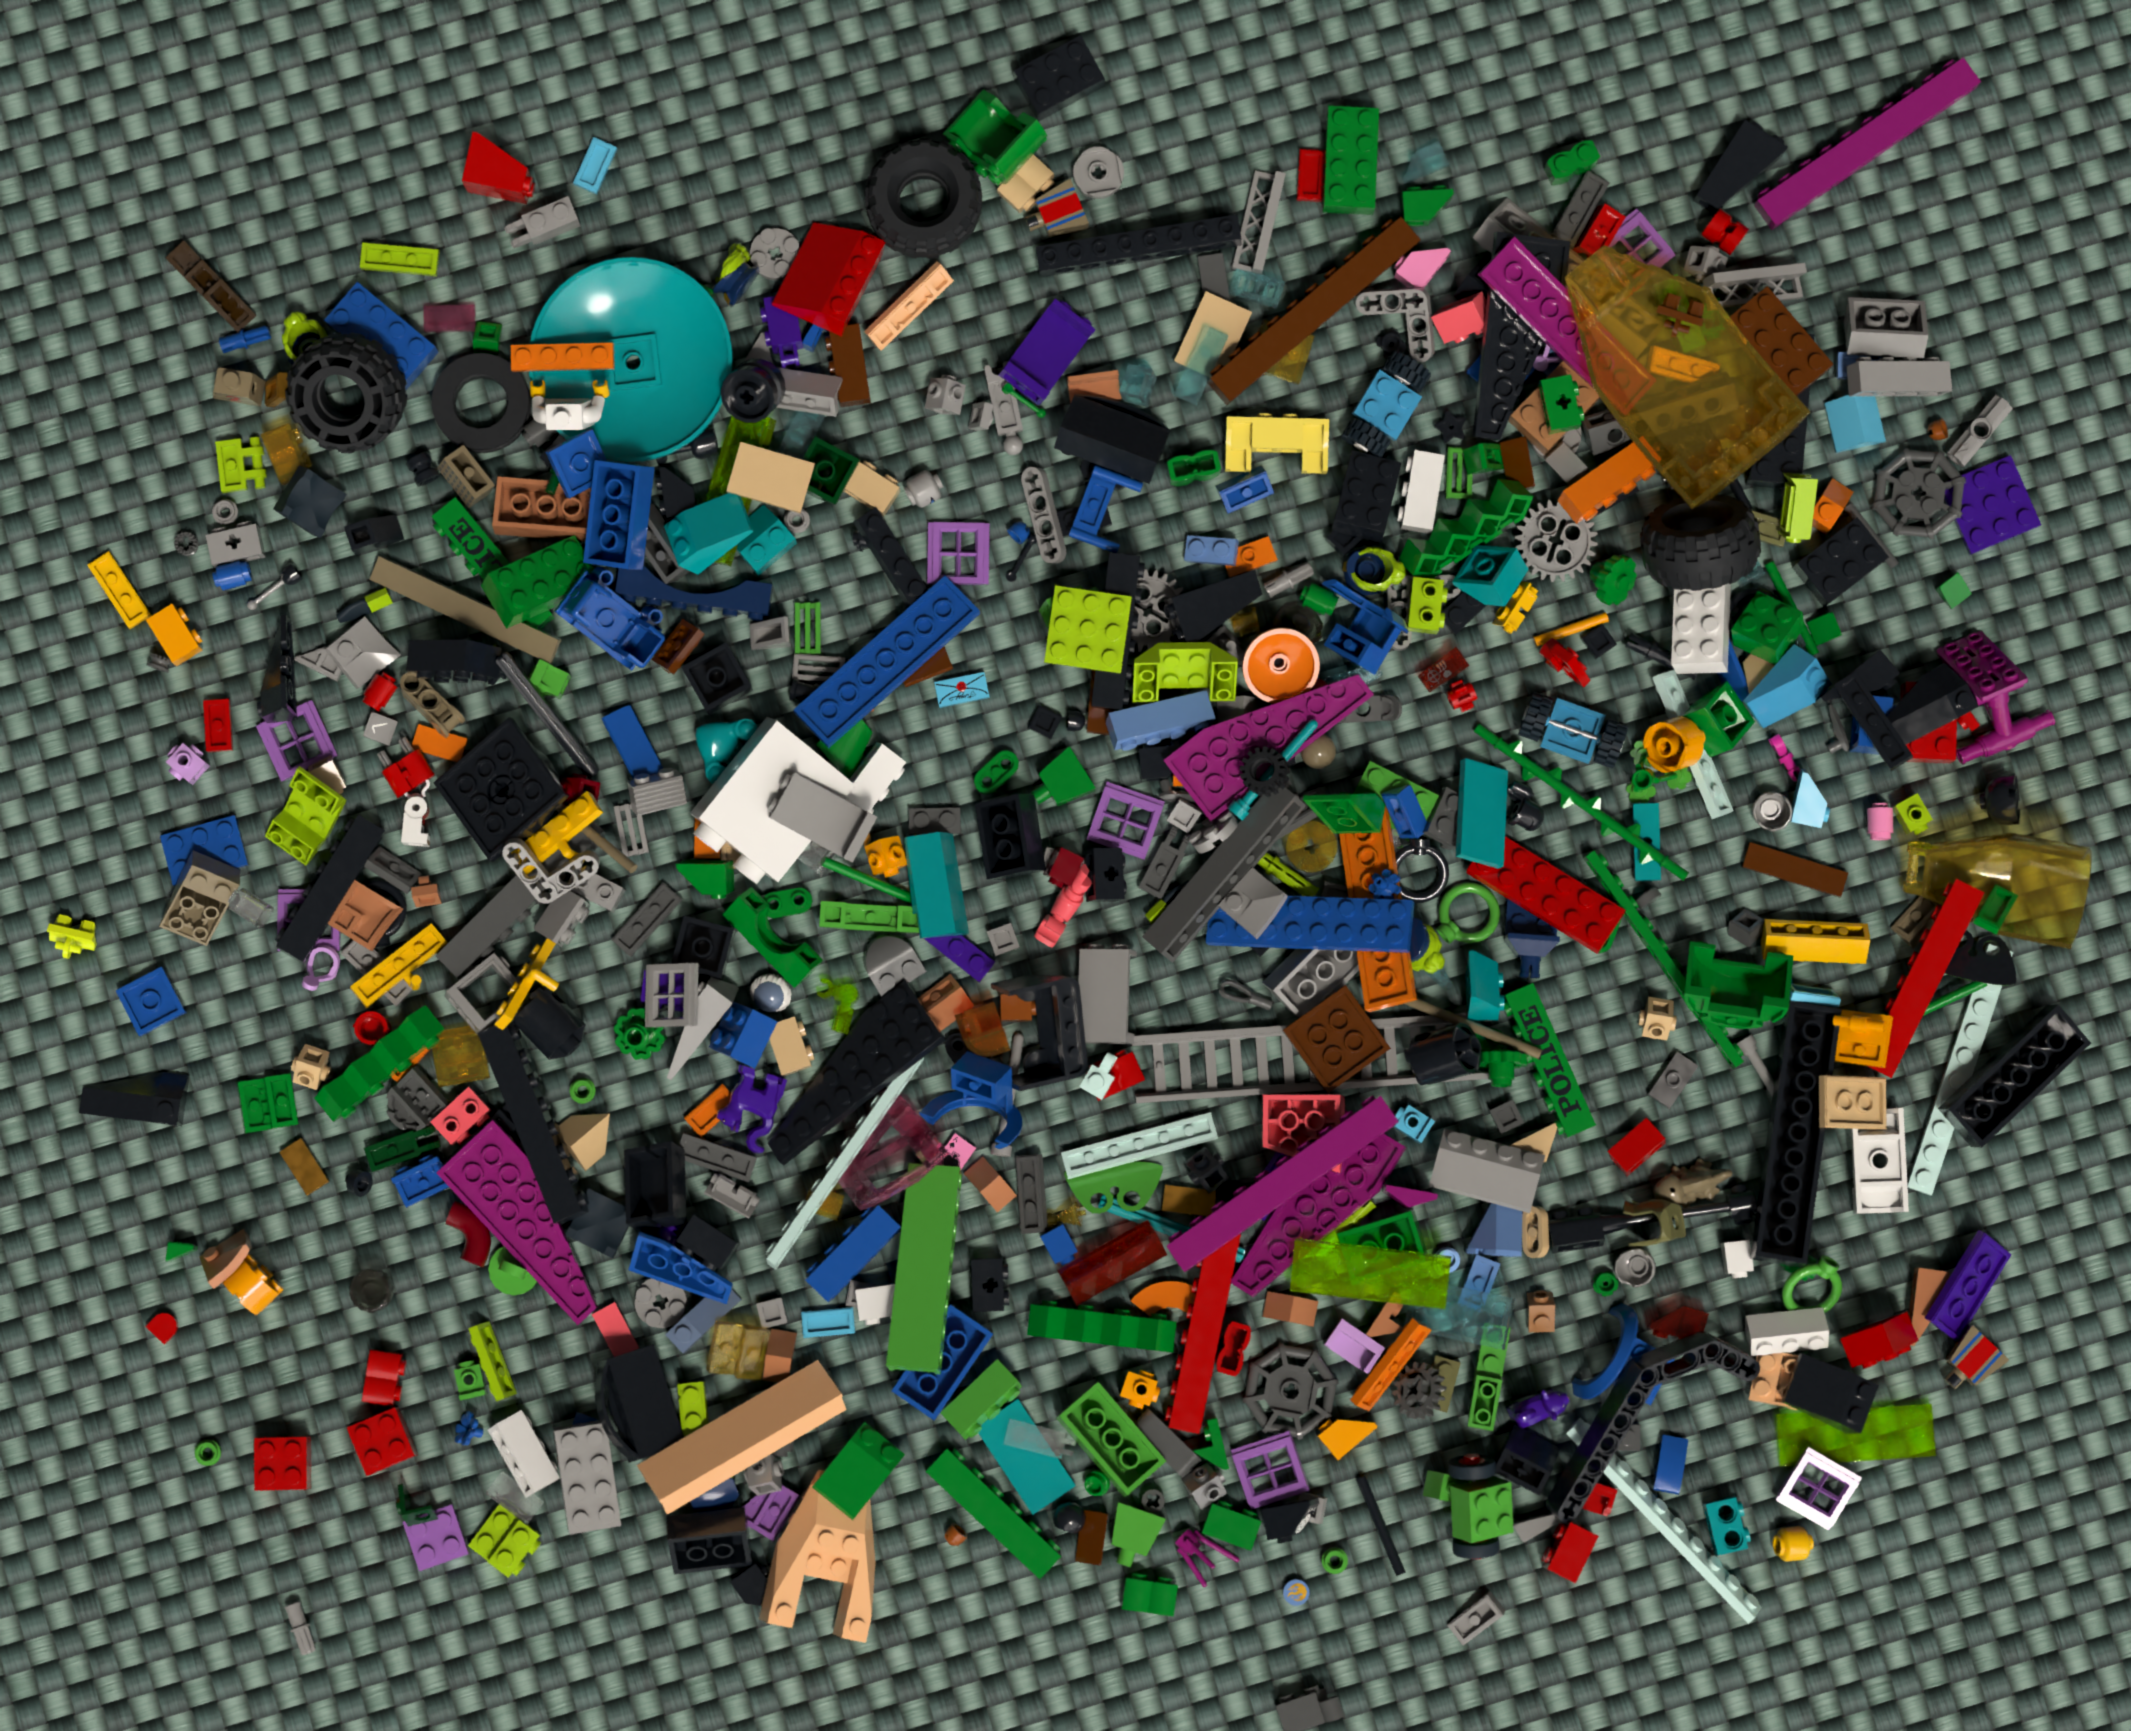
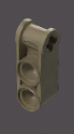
M413 672L403 674L400 679L403 697L432 724L441 736L447 738L453 728L459 723L463 724L465 722L463 715L453 705L449 704L425 679L417 678L416 673ZM409 683L419 685L415 690L406 689ZM428 700H434L435 702H437V704L431 708L424 706V703Z

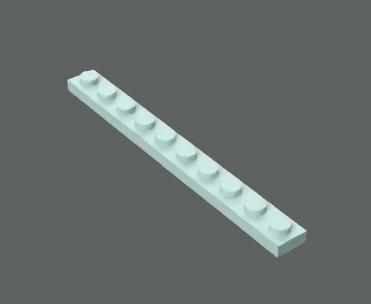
M1987 944L1985 953L1995 955L1999 952L2000 947ZM1987 984V987L1970 994L1907 1181L1909 1189L1929 1196L1933 1193L1954 1131V1127L1938 1108L1972 1076L2002 985Z
M924 1057L888 1084L882 1096L878 1094L870 1105L872 1111L867 1117L865 1115L861 1117L855 1127L857 1129L855 1135L852 1138L848 1136L840 1149L843 1152L838 1159L832 1158L825 1169L828 1171L823 1180L819 1178L811 1188L813 1194L809 1200L806 1201L804 1199L796 1210V1213H798L797 1217L793 1222L789 1220L781 1231L783 1236L778 1243L773 1242L767 1250V1264L776 1270L922 1064Z
M1579 1418L1573 1423L1566 1434L1579 1446L1590 1424ZM1614 1454L1603 1473L1748 1624L1754 1620L1762 1608L1756 1597L1749 1594L1741 1586L1737 1577L1730 1574L1716 1556L1710 1554L1704 1547L1703 1542L1687 1530L1684 1522L1668 1510L1665 1502L1657 1498L1649 1490L1648 1485L1631 1471L1630 1466Z

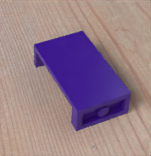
M1054 299L999 373L1002 379L1010 383L1038 406L1046 399L1050 390L1096 330L1087 318L1079 317L1071 311L1072 309L1067 303Z

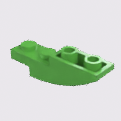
M1484 1322L1472 1385L1468 1427L1494 1430L1502 1385V1373L1511 1329L1509 1326Z

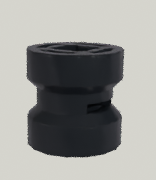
M428 452L418 454L406 462L408 470L414 472V481L417 487L429 484L440 476L437 468L430 464L432 458Z

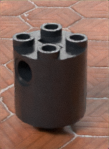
M546 986L542 989L538 988L529 996L531 1002L524 1007L522 1005L519 1007L513 1018V1023L548 1060L568 1057L582 1044L586 1024L555 991L553 992Z
M1458 1023L1414 1036L1409 1048L1405 1050V1058L1412 1065L1418 1084L1422 1086L1426 1084L1432 1085L1478 1071L1481 1064V1044L1467 1024Z

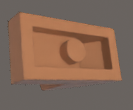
M1396 1291L1391 1293L1365 1335L1375 1337L1402 1331L1403 1327L1389 1319L1391 1315L1396 1317L1404 1304L1400 1302L1403 1298L1402 1295Z

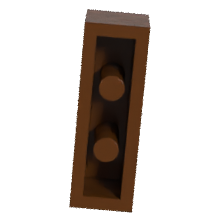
M859 324L847 325L842 337L829 331L830 335L825 336L827 351H832L833 360L829 361L830 375L842 377L843 381L837 393L840 407L871 403Z

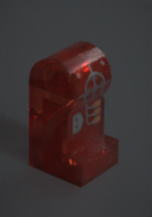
M1455 647L1417 677L1427 691L1431 693L1467 670L1470 665L1457 647Z

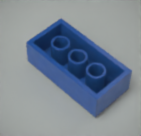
M358 282L324 320L328 327L336 333L363 334L365 339L370 341L375 339L383 345L382 348L389 355L392 353L399 362L397 367L399 371L404 373L407 383L405 391L439 353L430 341Z
M595 460L583 563L643 570L655 467Z
M871 1205L861 1215L863 1221L857 1227L854 1224L851 1225L842 1235L845 1240L839 1246L834 1243L824 1253L827 1258L821 1264L818 1262L814 1263L806 1272L809 1277L805 1281L827 1302H831L850 1280L901 1230V1226L879 1205L876 1208Z
M950 1304L947 1312L941 1374L905 1370L892 1389V1392L935 1421L993 1336V1333Z

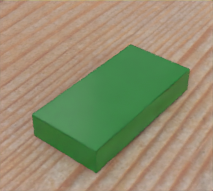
M1995 884L1973 923L1997 935L2018 895Z

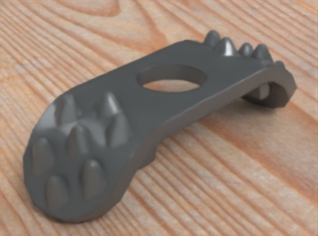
M1375 695L1365 701L1370 706V712L1367 716L1361 717L1354 710L1338 723L1398 720L1402 713V703L1396 695Z

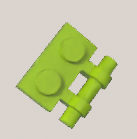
M260 437L249 438L250 447L243 448L241 438L215 442L222 493L248 490L247 480L252 479L255 482V489L265 488L267 474L266 469H263L262 456H264V449L260 445ZM252 457L253 470L246 471L244 458Z

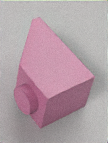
M1448 248L1411 252L1407 258L1402 256L1394 267L1397 270L1394 278L1407 288H1425L1447 260L1451 250Z

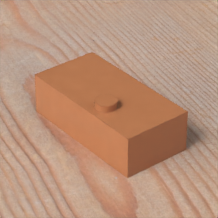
M497 476L492 522L495 535L564 540L575 535L578 541L585 542L592 487L572 498H566L560 483L555 495H551L545 492L548 480Z

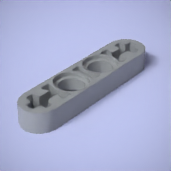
M1028 467L1022 473L1021 482L1039 551L1045 562L1060 563L1066 557V546L1048 477L1042 468ZM1034 474L1038 475V479L1035 480V483H1032L1030 478L1034 477ZM1037 488H1042V491H1036L1033 493V490H1037ZM1039 496H1043L1046 500L1045 507L1042 510L1037 509L1035 503ZM1046 520H1049L1052 524V530L1046 535L1042 531V525ZM1055 538V540H1050V542H1046V539ZM1053 548H1057V552L1054 554V556H1050L1049 552L1052 551Z

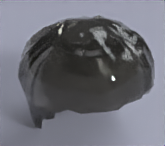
M368 1268L360 1271L353 1277L348 1294L355 1307L367 1313H375L388 1306L394 1295V1286L386 1272L376 1268Z

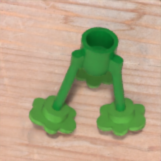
M1643 740L1635 742L1630 755L1634 757L1633 762L1636 765L1637 771L1633 774L1631 785H1628L1626 791L1630 794L1629 800L1631 803L1637 804L1640 801L1641 803H1648L1649 798L1654 797L1656 794V789L1653 786L1654 783L1667 781L1671 789L1677 787L1679 789L1686 788V783L1692 780V774L1687 771L1688 767L1674 772H1666L1663 776H1656L1654 771L1644 768V765L1651 767V764L1646 758L1649 755L1647 748L1644 749Z

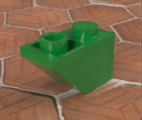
M1434 186L1432 190H1422L1421 187L1407 188L1401 195L1402 218L1410 227L1428 226L1452 200L1454 190L1447 189V186Z

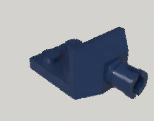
M1507 899L1504 942L1516 957H1520L1519 977H1529L1530 966V978H1540L1541 959L1560 942V936H1557L1556 928Z

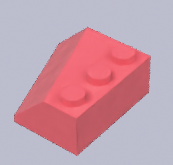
M1263 1095V1147L1294 1157L1299 1153L1297 1151L1299 1146L1308 1140L1314 1143L1320 1138L1319 1132L1330 1125L1334 1129L1342 1123L1339 1119L1345 1115V1096ZM1342 1163L1332 1169V1171L1341 1173Z

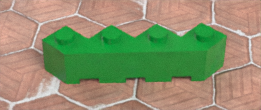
M1498 479L1489 501L1467 500L1459 521L1438 518L1429 540L1408 538L1399 561L1404 564L1413 576L1434 578L1441 574V569L1452 561L1456 564L1471 554V549L1481 542L1486 544L1503 533L1501 529L1514 522L1517 524L1523 520L1533 495L1519 481Z
M426 1005L407 1016L396 1030L381 1038L370 1052L352 1062L341 1076L323 1086L314 1099L333 1122L341 1117L347 1119L356 1112L355 1107L368 1096H374L384 1088L383 1084L398 1071L400 1073L405 1071L412 1065L411 1061L426 1048L429 1050L440 1041L438 1037L444 1031V1027Z
M1042 1300L1041 1305H1030L1027 1335L1173 1353L1177 1322L1166 1320L1167 1315L1151 1313V1318L1130 1316V1311L1115 1309L1114 1314L1093 1312L1094 1306L1078 1305V1310L1057 1307V1302Z

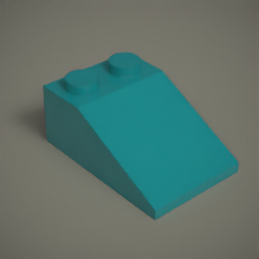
M731 493L682 511L664 525L678 566L697 575L754 532L741 496Z

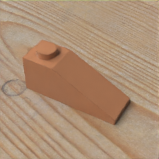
M1914 1268L1908 1315L1918 1340L1930 1323L1925 1317L1948 1281L1950 1272Z

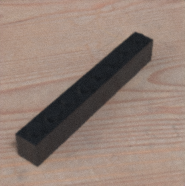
M510 1022L503 1030L494 1025L477 1033L553 1223L562 1225L588 1213V1198L585 1192L581 1191L578 1186V1173L573 1166H570L568 1148L560 1141L558 1136L560 1129L555 1119H551L548 1111L550 1110L549 1101L545 1095L542 1096L539 1089L541 1082L535 1071L532 1072L529 1064L531 1057L528 1050L522 1047L520 1042L522 1035L519 1028L515 1024L513 1025V1022Z

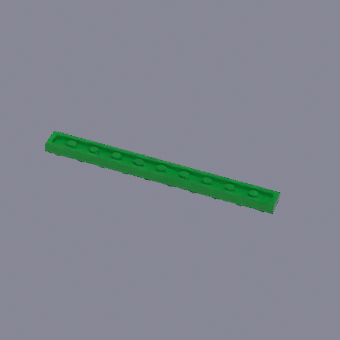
M1592 851L1583 858L1613 902L1626 910L1623 916L1684 1000L1686 979L1681 973L1684 971L1681 964L1676 958L1672 960L1667 954L1668 946L1661 937H1655L1651 931L1654 927L1646 916H1640L1636 910L1639 908L1637 902L1631 895L1626 896L1621 889L1624 885L1616 874L1611 875L1606 868L1609 864L1601 853L1597 854L1595 851ZM1696 1010L1692 1011L1730 1067L1734 1069L1742 1064L1744 1061L1741 1057L1744 1054L1736 1043L1731 1044L1726 1037L1729 1034L1727 1029L1701 1019L1699 1012Z

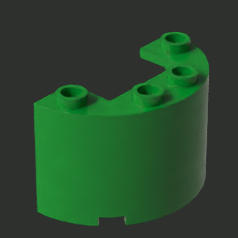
M985 90L979 93L943 133L949 141L948 144L952 145L960 153L962 152L975 165L974 169L983 178L988 177L996 186H999L1000 183L1006 185L1047 140V134L1037 119L1024 112L1019 117H1016L1005 108L996 96Z
M1690 941L1684 1000L1691 1012L1696 1010L1700 1013V1018L1709 1023L1736 1029L1763 1027V1022L1771 1020V1022L1775 1023L1785 1016L1789 1009L1793 955H1786L1782 952H1768L1765 965L1763 966L1752 962L1741 963L1728 959H1713L1716 945L1703 941Z

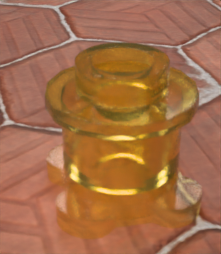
M1252 607L1251 612L1236 613V617L1231 618L1234 633L1239 632L1240 637H1243L1245 633L1256 631L1257 635L1261 634L1256 607Z

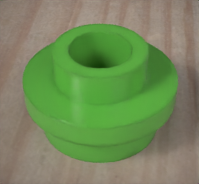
M587 1078L576 1079L570 1086V1096L577 1103L586 1104L595 1096V1085ZM581 1086H585L588 1089L587 1094L584 1096H580L578 1093V1089Z
M203 1440L195 1448V1458L204 1466L216 1464L221 1457V1448L213 1440ZM206 1448H211L213 1451V1455L210 1458L204 1455Z
M1330 1548L1324 1552L1322 1566L1327 1572L1338 1574L1347 1567L1348 1558L1343 1550ZM1332 1556L1339 1557L1338 1565L1333 1566L1330 1564Z

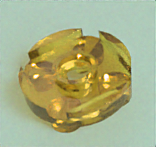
M1309 821L1290 832L1286 841V854L1289 861L1296 869L1307 873H1316L1326 869L1333 862L1338 848L1335 834L1327 826L1317 821ZM1308 840H1312L1314 844L1318 843L1319 848L1315 849V854L1305 851L1304 846L1308 845Z

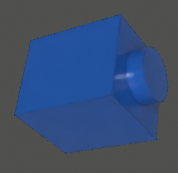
M1063 1224L1040 1236L1055 1264L1060 1262L1064 1266L1076 1259L1073 1254L1078 1251Z

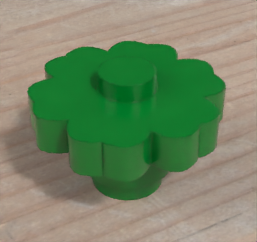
M1623 554L1620 557L1613 555L1606 562H1597L1593 565L1590 571V579L1594 582L1595 587L1598 588L1596 597L1600 602L1609 606L1611 604L1619 605L1627 598L1628 591L1633 589L1637 574L1634 572L1636 563L1632 558Z
M633 1007L628 1011V1014H623L618 1018L614 1031L619 1036L616 1038L615 1043L620 1047V1051L623 1054L631 1053L635 1060L649 1059L653 1052H659L663 1048L664 1042L667 1039L666 1034L662 1032L665 1027H645V1007Z
M1494 1049V1051L1481 1053L1480 1067L1488 1069V1080H1491L1492 1087H1511L1512 1080H1514V1069L1527 1066V1054L1521 1052L1509 1051V1049Z

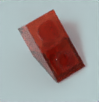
M1680 1306L1650 1322L1647 1329L1653 1330L1652 1335L1668 1339V1335L1677 1337L1679 1340L1696 1332L1704 1331L1709 1313Z

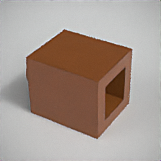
M1001 994V1022L1032 1021V1015H1037L1035 1000L1027 1002L1019 999L1017 995L1008 996Z

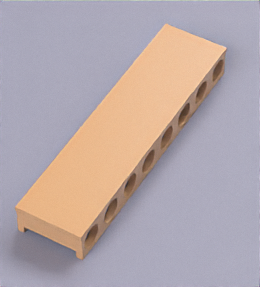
M817 1360L641 1462L637 1467L646 1483H648L660 1501L665 1512L669 1514L845 1411L846 1407L842 1394Z

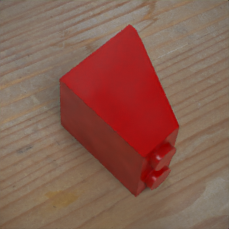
M473 131L462 182L467 192L527 204L528 198H533L535 183L532 182L533 177H531L528 168L483 135Z

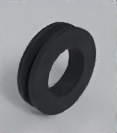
M475 353L458 358L442 371L432 392V410L439 428L453 444L458 447L464 445L470 452L490 453L509 446L524 431L523 426L528 423L531 413V397L527 384L520 372L511 371V363L496 355ZM482 378L493 380L501 385L506 392L508 403L505 414L499 422L490 427L476 428L467 425L457 414L456 400L458 393L465 384L472 380Z

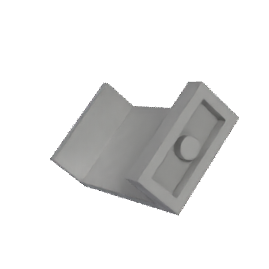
M793 772L792 776L787 774L780 786L783 789L780 798L774 797L767 810L771 812L769 818L853 863L877 816L811 782L796 772Z
M1089 944L1088 949H1080L1079 986L1086 1044H1134V1034L1128 1033L1130 956H1137V951L1128 949V945L1114 944L1113 949H1104V945Z

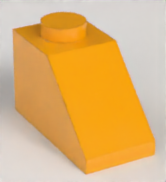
M1328 1419L1318 1428L1320 1433L1317 1437L1335 1459L1339 1460L1378 1426L1373 1422L1336 1419L1332 1422L1331 1419Z

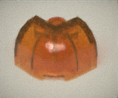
M994 1002L955 1015L965 1045L976 1055L991 1057L1011 1051Z

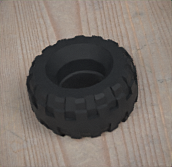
M920 138V140H907L898 143V146L890 151L887 150L880 157L868 176L865 188V205L873 230L885 242L886 246L907 257L932 259L938 258L945 253L953 252L966 239H969L980 218L982 190L976 170L962 152L960 153L946 142L933 141L931 138ZM929 179L944 187L948 196V204L941 216L931 221L920 222L904 214L900 206L901 192L913 181Z
M332 333L326 337L319 338L309 345L297 357L289 370L286 379L288 386L285 390L286 402L291 407L289 414L295 424L298 423L303 429L301 433L309 440L312 438L319 442V447L329 451L336 449L341 453L365 451L382 442L401 420L408 396L405 391V385L407 384L405 375L402 371H399L397 359L392 353L389 355L382 348L383 345L375 339L372 341L365 339V336L359 333ZM329 375L346 376L360 387L365 401L362 413L346 414L337 410L329 402L324 386L325 379Z
M1718 494L1692 495L1682 499L1671 500L1667 504L1656 507L1654 512L1648 514L1643 523L1642 532H1640L1641 552L1645 569L1649 571V575L1657 583L1677 590L1690 589L1691 591H1698L1707 588L1714 589L1737 582L1741 577H1746L1757 564V557H1760L1761 553L1757 518L1754 517V513L1746 503L1730 496L1724 497Z

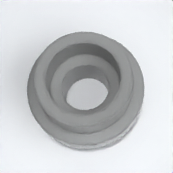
M222 499L213 506L212 515L218 523L229 525L237 519L238 508L233 501ZM223 509H230L228 516L223 517L221 515Z
M804 509L801 510V514L788 511L785 515L784 523L790 532L802 533L809 527L810 517ZM795 517H800L802 519V523L800 525H794L792 523Z

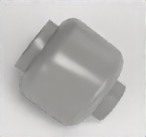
M923 470L906 480L907 486L904 487V490L912 505L916 504L918 507L923 508L940 499L941 493L939 489L943 488V484L937 474L932 476L928 470Z

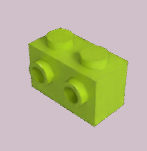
M1421 577L1412 578L1407 628L1409 631L1437 634L1439 628H1444L1445 613L1441 612L1442 602L1446 603L1448 588L1443 587L1444 580Z

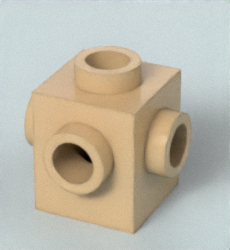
M1648 997L1645 1010H1640L1638 1025L1642 1026L1643 1037L1667 1041L1669 1032L1674 1031L1677 1016L1673 1015L1674 1001Z
M305 1044L299 1056H295L292 1062L291 1071H294L293 1083L317 1090L322 1081H327L331 1067L327 1066L329 1051Z

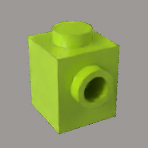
M1918 793L1892 807L1893 813L1906 835L1912 831L1915 836L1928 829L1927 823L1933 820Z

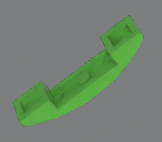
M821 901L819 927L874 932L919 933L917 914H913L912 906L850 904L832 901Z

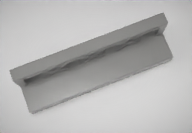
M1255 170L1241 228V246H1237L1232 269L1262 276L1286 173L1276 171L1275 175ZM1259 178L1273 181L1271 191L1263 196L1257 188ZM1255 192L1259 197L1256 200H1254ZM1270 196L1269 202H1268V204H1267V202L1265 201V198H1267V197ZM1261 201L1266 208V214L1256 220L1251 209L1252 206ZM1249 217H1250L1253 222L1248 225V221H1249ZM1264 220L1263 227L1261 228L1259 223ZM1256 225L1261 236L1260 239L1250 244L1245 234L1248 229ZM1245 241L1247 247L1242 249L1243 242ZM1256 245H1258L1257 253L1255 252V250H1254V248H1253V247H1255ZM1248 250L1255 257L1253 267L1238 264L1240 255Z
M1805 263L1712 273L1703 279L1708 309L1743 306L1752 299L1753 295L1756 296L1759 293L1757 289L1761 283L1771 287L1774 294L1777 292L1779 295H1776V297L1780 301L1801 299L1803 294L1799 277L1807 273ZM1792 280L1794 293L1788 294L1780 288L1783 281ZM1742 285L1750 292L1747 298L1742 299L1734 293L1738 286ZM1719 288L1727 296L1723 301L1715 302L1713 289Z

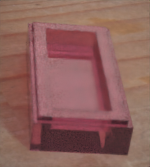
M475 305L424 306L425 333L475 332Z

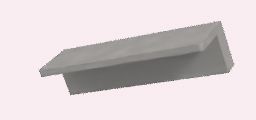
M778 368L784 377L786 391L783 400L776 408L837 416L839 411L837 393L843 382L842 377Z

